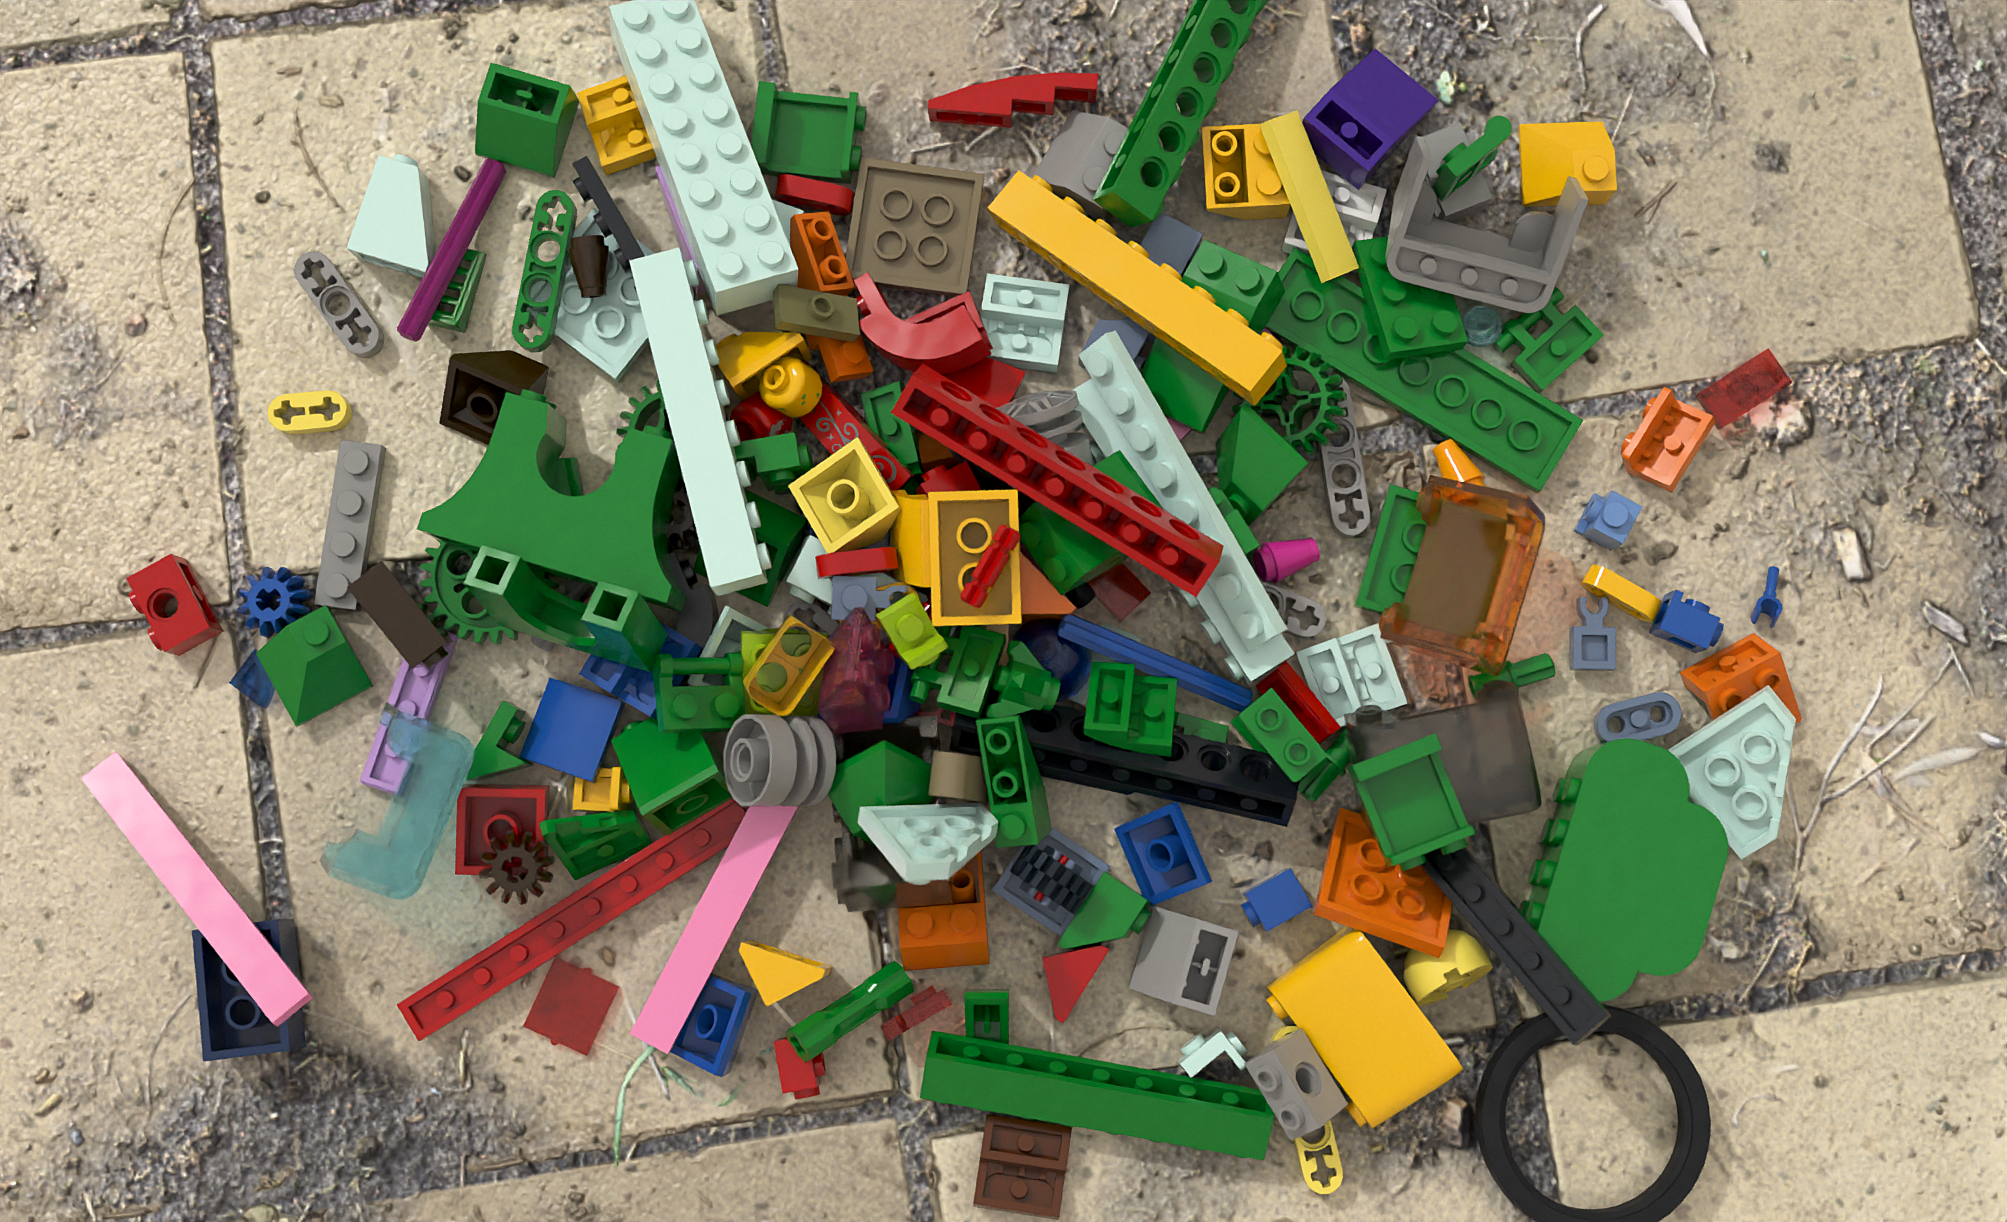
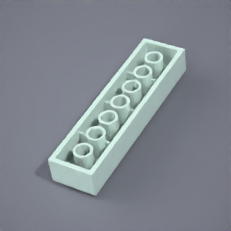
M633 0L609 6L613 42L715 315L718 316L773 300V291L778 284L797 287L798 267L695 0Z

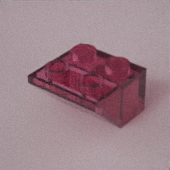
M857 607L849 613L828 637V640L832 642L830 644L835 650L824 664L818 711L833 734L882 729L884 711H888L890 707V694L887 687L889 675L894 673V656L892 650L887 649L880 638L878 626L875 623L872 624L863 607Z

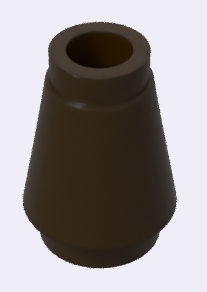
M591 235L571 238V249H568L567 252L579 290L581 291V298L606 296L609 246L605 245L604 236Z

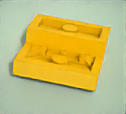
M626 75L577 92L586 124L592 135L605 175L657 158Z
M891 490L901 507L897 518L889 529L890 547H896L899 570L892 571L891 575L896 580L918 587H931L929 499L926 494L908 495L905 490Z

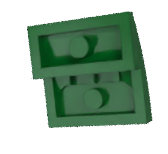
M1092 661L1084 734L1122 749L1171 757L1177 678L1135 675V664Z

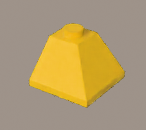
M1603 122L1519 124L1522 207L1557 206L1568 176L1577 178L1589 199L1587 205L1606 204L1617 191L1615 149Z
M745 331L739 336L731 334L716 345L720 364L717 366L741 401L759 391V381L764 369L781 357L790 356L800 361L812 359L805 340L800 333Z

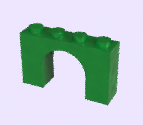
M481 546L463 583L499 626L650 673L653 668L654 655L660 653L668 635L641 594L637 591L599 580L587 605L566 597L545 585L535 576L521 556L488 546Z

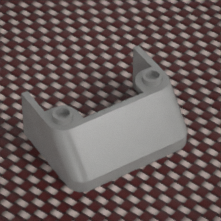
M1415 135L1393 200L1385 255L1386 264L1391 275L1400 281L1523 313H1534L1544 308L1551 298L1589 201L1577 178L1568 176L1554 215L1539 211L1524 214L1515 223L1510 238L1433 218L1437 197L1432 186L1424 181L1432 157L1424 137Z

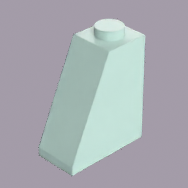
M394 154L393 159L378 155L346 249L359 260L423 278L436 254L429 179L419 169L418 162L409 157Z

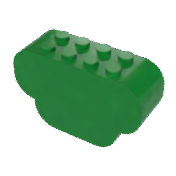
M1630 738L1604 742L1584 749L1571 762L1565 778L1560 777L1557 781L1552 801L1557 803L1553 819L1548 818L1541 832L1540 842L1545 844L1541 860H1534L1528 876V884L1533 885L1529 900H1523L1519 907L1520 911L1599 1002L1614 999L1624 993L1635 980L1637 973L1655 976L1671 975L1682 971L1695 960L1704 940L1728 857V839L1721 822L1706 808L1688 802L1690 793L1689 779L1685 768L1678 758L1662 747Z

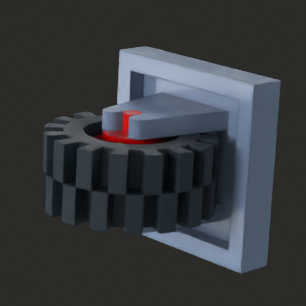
M1051 827V832L1039 844L1025 845L1019 848L992 891L1062 937L1103 872H1107L1111 866Z

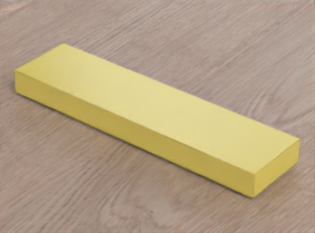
M1298 110L1260 124L1262 134L1321 283L1359 268Z

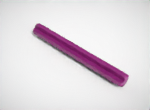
M490 158L483 162L397 327V331L405 339L413 342L421 339L506 175V169L502 163Z

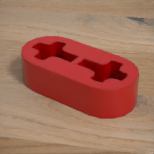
M785 174L779 175L774 194L775 199L785 204L820 212L829 211L830 214L840 216L850 215L855 197L854 191L844 186Z
M896 547L835 552L815 557L818 579H832V576L871 575L899 570Z

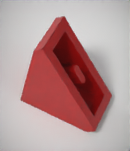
M1097 944L1042 957L1056 1020L1064 1023L1108 953L1109 949L1106 946Z

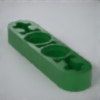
M550 190L544 193L536 204L512 325V335L515 341L524 350L531 353L546 350L554 338L569 261L567 250L571 249L570 239L574 236L577 220V208L574 202L565 192L560 190ZM557 202H561V205L566 210V214H558L555 225L559 232H563V235L551 231L553 218L547 212L548 208H555ZM546 241L557 242L560 246L558 257L550 262L542 261L538 257V249ZM539 281L549 282L552 286L551 296L543 302H535L530 297L531 287ZM528 307L537 312H548L547 316L538 313L536 323L543 333L542 336H534L533 342H529V338L523 333L524 329L532 328L534 315L531 312H526Z

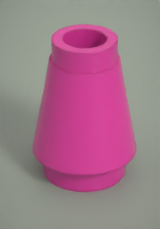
M1309 537L1306 539L1262 543L1261 548L1257 549L1254 553L1253 559L1260 579L1263 582L1272 580V582L1277 583L1319 561L1320 554L1315 540Z

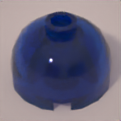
M1033 619L1023 624L1012 636L1011 641H1022L1046 671L1051 672V676L1060 679V690L1056 702H1062L1076 695L1088 682L1092 665V650L1059 637L1057 630L1061 619Z

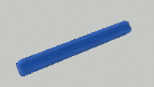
M1076 615L1063 616L1058 625L1057 634L1061 638L1121 663L1135 664V669L1152 676L1177 678L1178 687L1238 712L1245 710L1252 702L1253 692L1249 688Z

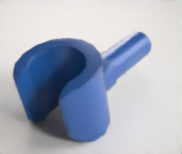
M1771 566L1768 569L1763 596L1758 599L1750 616L1753 624H1756L1760 613H1765L1770 616L1772 621L1770 628H1773L1781 614L1782 604L1776 598L1779 575L1778 567Z

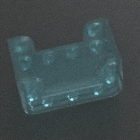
M386 702L378 722L388 729L387 742L393 754L408 761L377 836L356 828L354 835L345 842L332 843L327 841L319 862L329 877L392 899L402 900L414 895L422 885L472 765L474 749L467 737L448 725Z

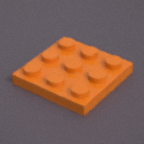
M1340 807L1334 818L1313 914L1439 958L1445 949L1452 902L1421 865L1405 871H1401L1399 864L1386 866L1367 816Z

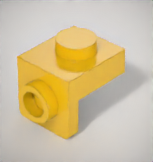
M612 767V769L601 768L596 784L575 777L572 807L574 811L604 813L627 810V803H632L634 800L622 767Z

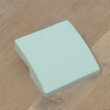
M987 273L981 307V319L993 346V349L990 350L992 354L988 358L1016 368L1057 373L1069 284Z
M1381 623L1296 652L1309 689L1341 727L1409 703Z

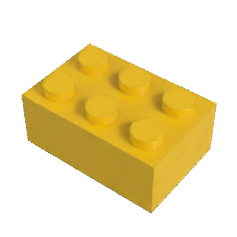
M1018 490L928 492L932 626L1022 624L1020 541L1014 551L1010 550L1007 554L1010 558L993 588L989 587L986 591L989 595L982 607L979 609L974 608L960 598V594L967 582H972L973 577L971 575L988 545H993L994 540L992 538L998 527L1005 524L1019 532Z

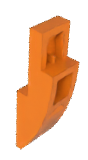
M829 211L794 214L790 218V248L798 267L797 288L848 297L847 295L855 289V285ZM861 333L854 342L805 334L809 350H820L831 383L866 378L874 372Z

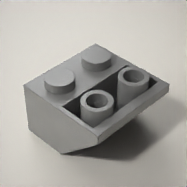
M1152 906L1151 913L1153 914L1147 923L1128 989L1215 1016L1239 931Z

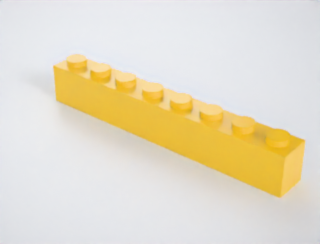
M1020 170L1017 171L987 208L996 226L1255 406L1287 367L1282 351L1283 346L1276 338L1266 332L1259 335L1248 327L1249 322L1237 311L1229 309L1225 312L1216 306L1215 299L1206 290L1199 286H1195L1192 289L1181 282L1183 278L1174 268L1166 263L1158 266L1149 260V254L1134 241L1126 244L1117 238V232L1107 222L1099 218L1094 222L1085 216V210L1070 197H1065L1064 200L1060 199L1052 193L1054 191L1053 188L1041 177L1034 175L1030 178Z

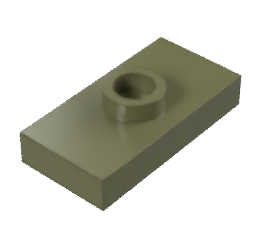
M778 284L774 289L775 329L854 342L859 337L857 298Z

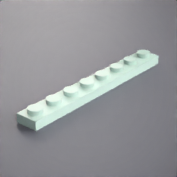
M1116 331L1105 333L1080 353L1079 357L1168 512L1224 546L1220 562L1209 577L1208 582L1245 647L1250 652L1286 631L1287 627Z

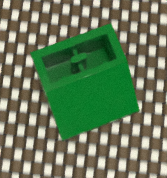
M490 63L478 99L475 154L483 158H490L494 161L555 178L576 115L579 99L570 85Z

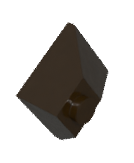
M512 350L453 354L449 360L439 424L489 445L506 392L520 396L522 389L544 395L549 366Z

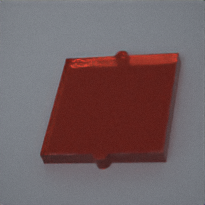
M555 957L523 1027L551 1039L552 1045L560 1043L587 1056L620 986L592 974L593 971L590 967L582 969Z

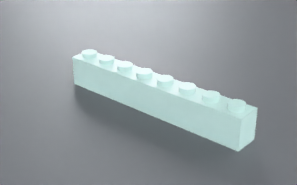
M680 248L630 260L710 587L717 596L768 583L765 570L772 568L771 559L766 543L758 544L754 528L761 527V520L755 501L747 502L744 487L751 486V481L745 461L737 462L734 446L741 445L735 421H727L723 406L729 405L730 399L724 379L716 380L713 366L720 364L714 340L706 341L703 326L709 325L710 321L704 300L696 301L693 286L700 285L695 263L693 259L686 261Z
M1092 378L1075 388L1073 391L1077 392L1079 406L1074 410L1082 412L1083 423L1074 428V430L1077 432L1083 429L1085 434H1087L1094 462L1097 464L1120 450L1163 509L1168 512ZM1208 580L1197 597L1177 587L1188 607L1192 609L1197 606L1205 618V621L1200 624L1212 644L1215 645L1220 641L1229 655L1223 660L1237 681L1243 678L1247 685H1249L1294 655L1282 634L1248 652Z

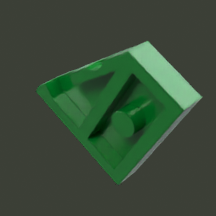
M634 809L550 819L539 823L542 836L574 880H578L633 855L652 844L648 830Z

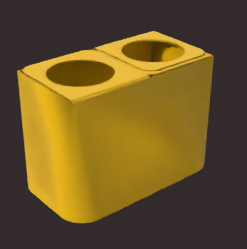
M788 614L743 680L750 697L776 715L785 716L790 714L835 650L830 644L832 642ZM791 627H802L811 636L810 649L802 656H790L782 649L781 638L785 631ZM769 662L782 665L787 673L786 684L776 692L764 691L757 683V672L762 665ZM798 668H802V669H803L802 672L800 673V675H799V670H798Z

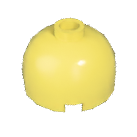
M1449 929L1445 949L1439 958L1414 949L1407 953L1403 964V978L1411 997L1419 1007L1449 997L1446 993L1461 985L1462 989L1472 985L1490 972L1493 967L1487 952L1477 939L1465 931Z

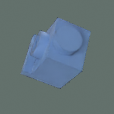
M1614 491L1609 492L1603 497L1594 493L1573 531L1611 551L1624 543L1642 506Z

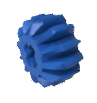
M270 567L262 568L261 579L254 575L247 576L248 583L252 586L250 591L245 589L238 591L239 596L247 599V603L237 608L240 614L249 615L245 625L253 630L259 628L260 635L270 638L274 632L278 634L288 624L298 620L300 614L307 615L312 612V609L303 606V602L313 596L311 591L301 589L305 579L299 575L291 577V570L285 567H280L276 573ZM274 595L281 597L276 599V601L281 602L276 610L270 608V606H274V603L270 602Z

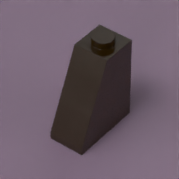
M380 561L347 587L412 669L425 665L429 670L449 655L445 648L453 640L439 620L432 615V610L427 603H424L423 597L397 562Z

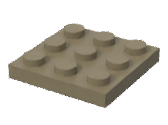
M861 157L845 257L852 279L855 280L868 272L878 287L957 297L968 292L985 179L984 174Z

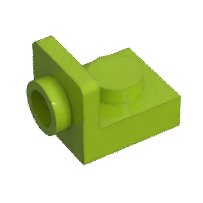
M913 592L876 614L898 656L910 669L924 667L933 663L939 657L940 652L948 647L944 638L932 626L929 616Z

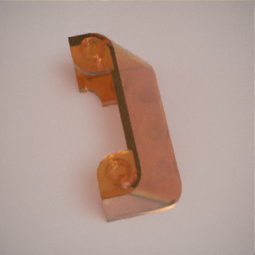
M1430 475L1427 486L1420 490L1417 498V511L1421 512L1422 519L1427 524L1403 603H1393L1381 615L1379 623L1380 638L1386 643L1477 672L1498 676L1508 656L1543 540L1545 515L1527 495Z

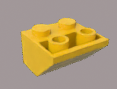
M1260 124L1201 127L1206 211L1242 220L1286 218L1291 204L1262 134Z

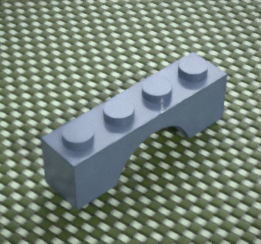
M1162 212L1152 222L1140 246L1149 254V260L1158 266L1166 263L1183 277L1201 245L1203 233ZM1128 317L1119 320L1099 319L1081 353L1105 333L1116 331L1140 372L1146 360L1140 354L1148 341L1154 344L1156 337ZM1079 357L1078 365L1086 368Z

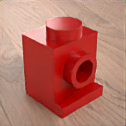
M787 1037L775 1040L774 1047L782 1094L794 1092L795 1099L820 1095L819 1085L821 1082L819 1076L826 1075L823 1052L805 1063L797 1056Z

